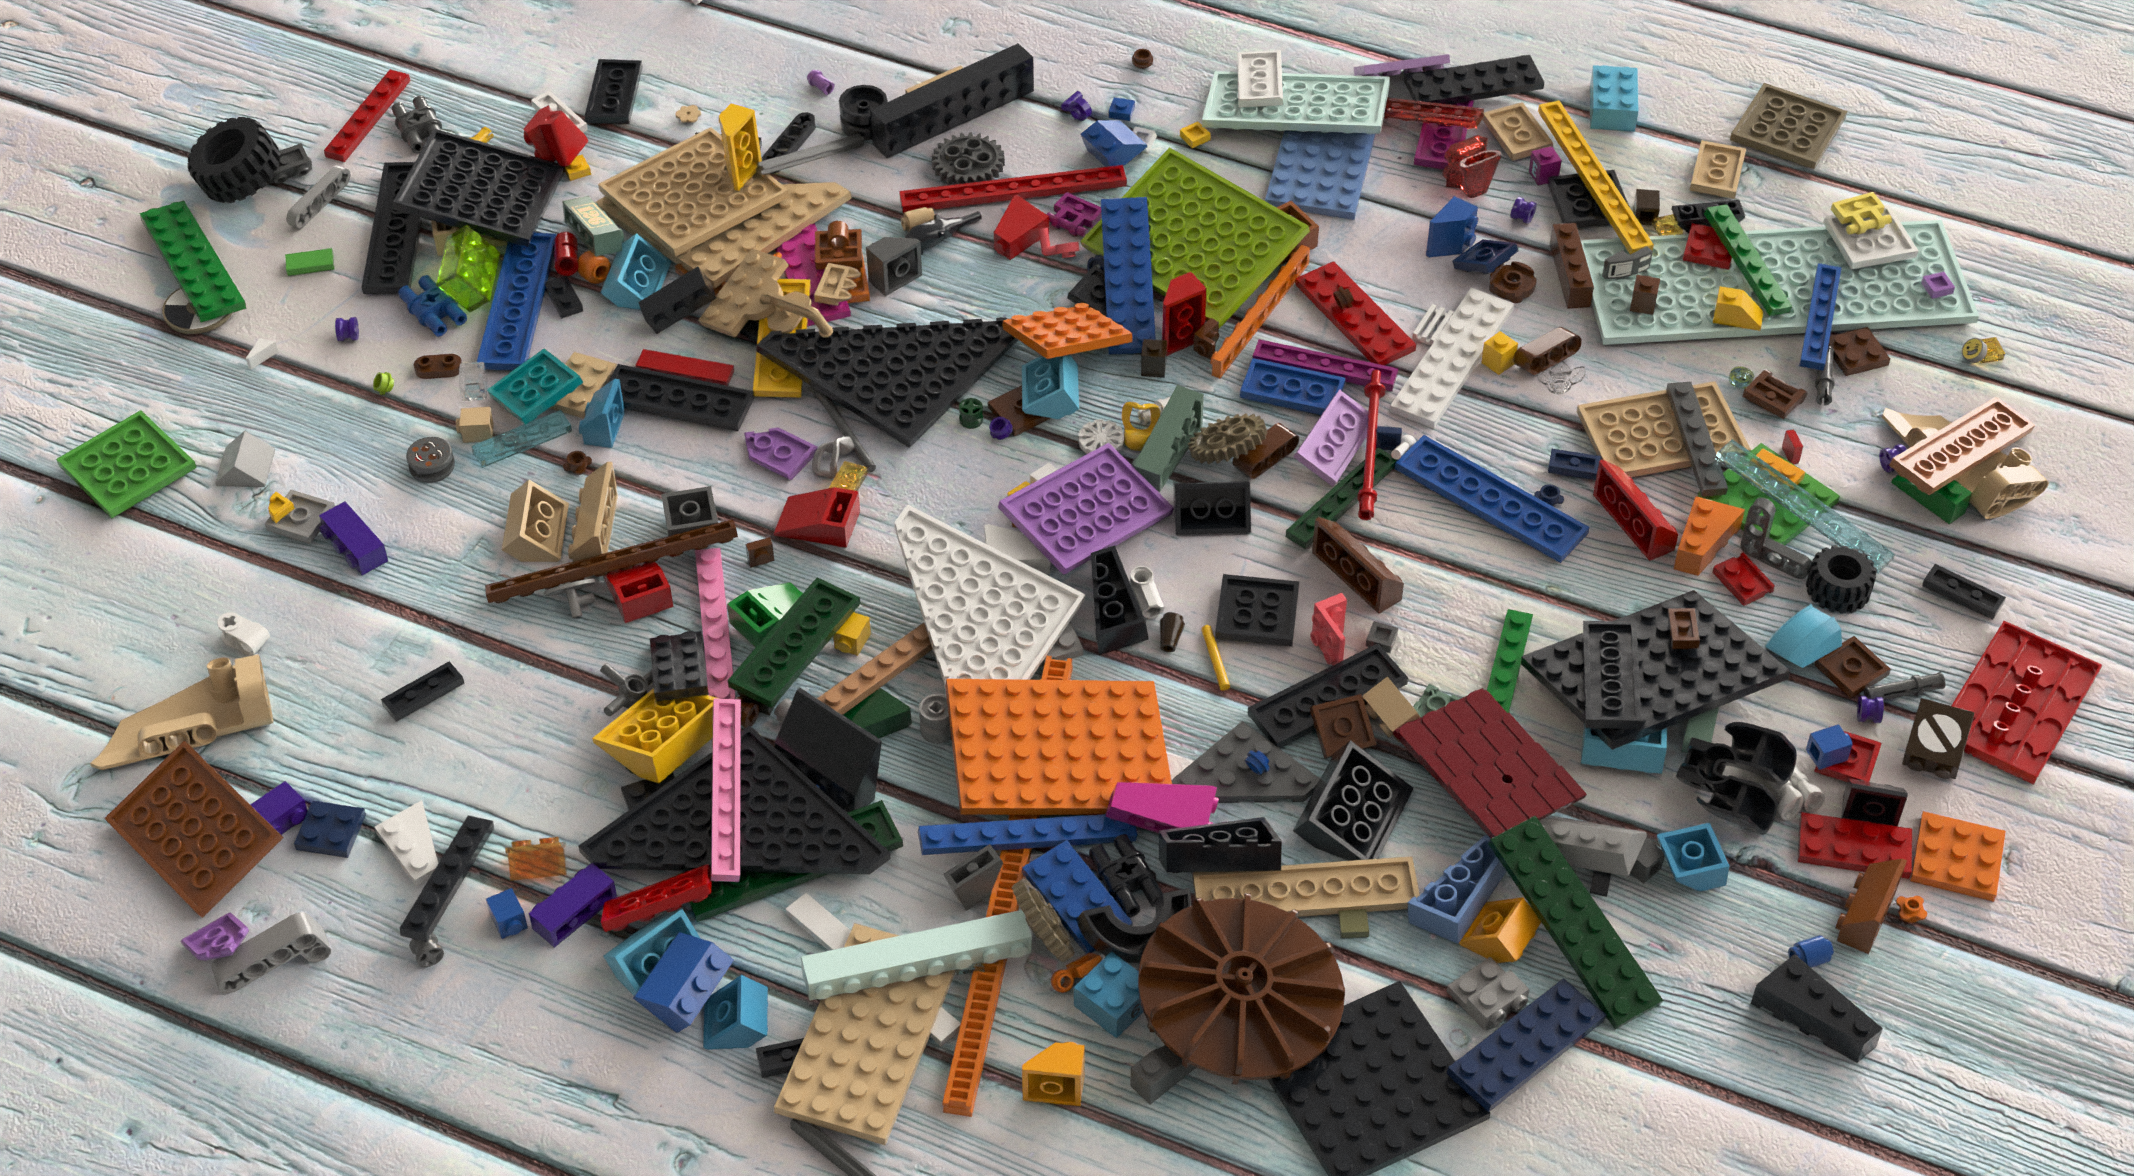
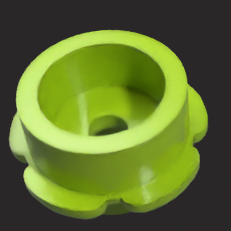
M378 372L373 381V389L378 391L380 395H385L386 392H390L393 389L394 379L388 372Z

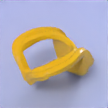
M1126 402L1123 405L1121 415L1124 425V444L1131 450L1142 451L1144 444L1160 417V409L1156 404L1146 403L1139 405L1136 402ZM1132 408L1139 410L1150 409L1151 423L1147 429H1136L1131 425L1130 415Z

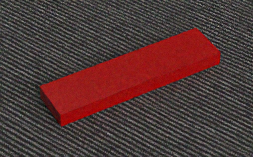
M647 349L642 350L635 365L636 368L728 386L734 373V365Z

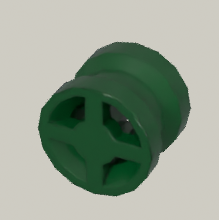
M967 398L960 402L959 421L963 427L974 429L983 423V405L980 400Z

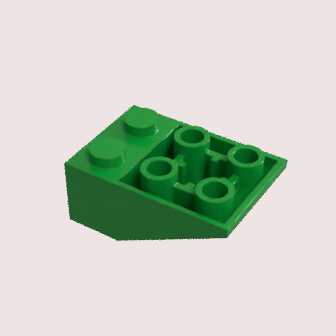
M791 582L747 590L727 603L729 622L756 648L803 593Z

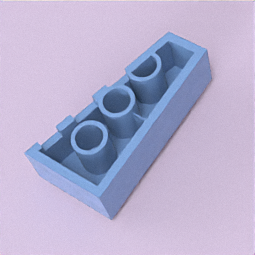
M1484 835L1461 855V860L1458 863L1446 868L1443 871V876L1435 883L1431 881L1424 888V892L1417 898L1414 896L1407 902L1410 924L1459 944L1507 872L1488 845L1491 839L1489 836Z

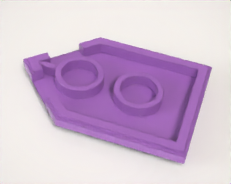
M779 427L771 428L768 432H744L749 460L790 480L811 461L818 449L817 446Z
M230 912L183 938L180 942L198 960L207 961L233 955L246 938L249 929Z

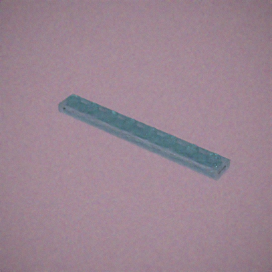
M1732 439L1717 452L1715 459L1839 547L1844 545L1850 549L1856 548L1859 550V553L1868 555L1867 559L1873 561V567L1876 568L1877 574L1893 560L1894 552Z

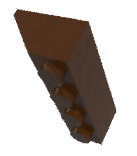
M1321 517L1315 519L1312 553L1378 614L1402 600L1404 583L1398 575H1394L1381 560L1369 552L1365 545L1360 544L1352 537L1348 530L1343 529L1337 522Z

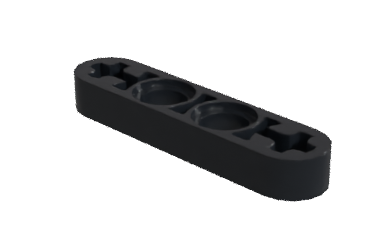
M809 112L798 114L766 151L762 161L798 151L816 128L815 116ZM795 134L800 135L799 137L795 138L789 137L790 135ZM788 148L786 151H779L778 149Z

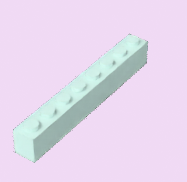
M1022 910L801 956L802 975L809 1001L827 999L838 994L855 993L866 988L883 987L894 982L911 981L922 976L939 975L942 972L955 969L962 970L983 963L990 964L1006 958H1019L1031 953L1032 936Z

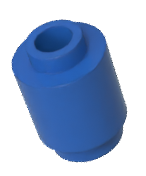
M1822 935L1796 942L1793 947L1788 949L1789 958L1795 954L1811 968L1830 962L1831 955L1834 953L1831 942Z

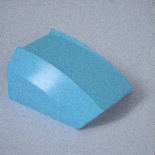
M1810 604L1788 619L1771 636L1765 647L1804 668L1842 646L1841 628L1834 617L1828 616Z

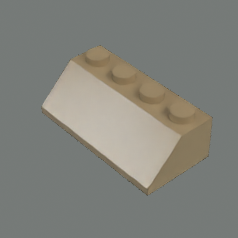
M606 462L586 477L584 488L579 490V502L581 505L576 507L577 525L572 527V539L574 542L569 544L568 549L569 559H573V562L604 554L609 550L618 499L612 462Z

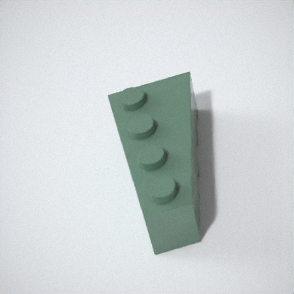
M1179 385L1173 391L1138 458L1136 457L1132 463V466L1158 492L1162 490L1188 451L1190 438L1195 437L1194 433L1201 431L1200 428H1202L1204 394Z

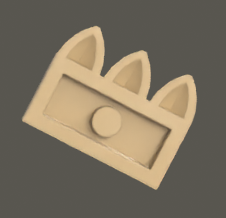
M828 263L814 294L815 302L838 306L839 302L852 298V295L848 290L856 287V283L852 280L860 277L861 273L853 267Z

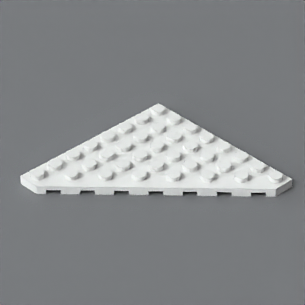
M910 505L905 507L895 521L894 529L944 686L946 679L1030 680L1085 601V594Z

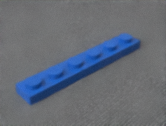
M1820 263L1817 265L1799 364L1801 367L1824 371L1842 267Z

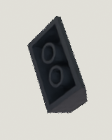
M1250 482L1173 483L1176 535L1251 532Z

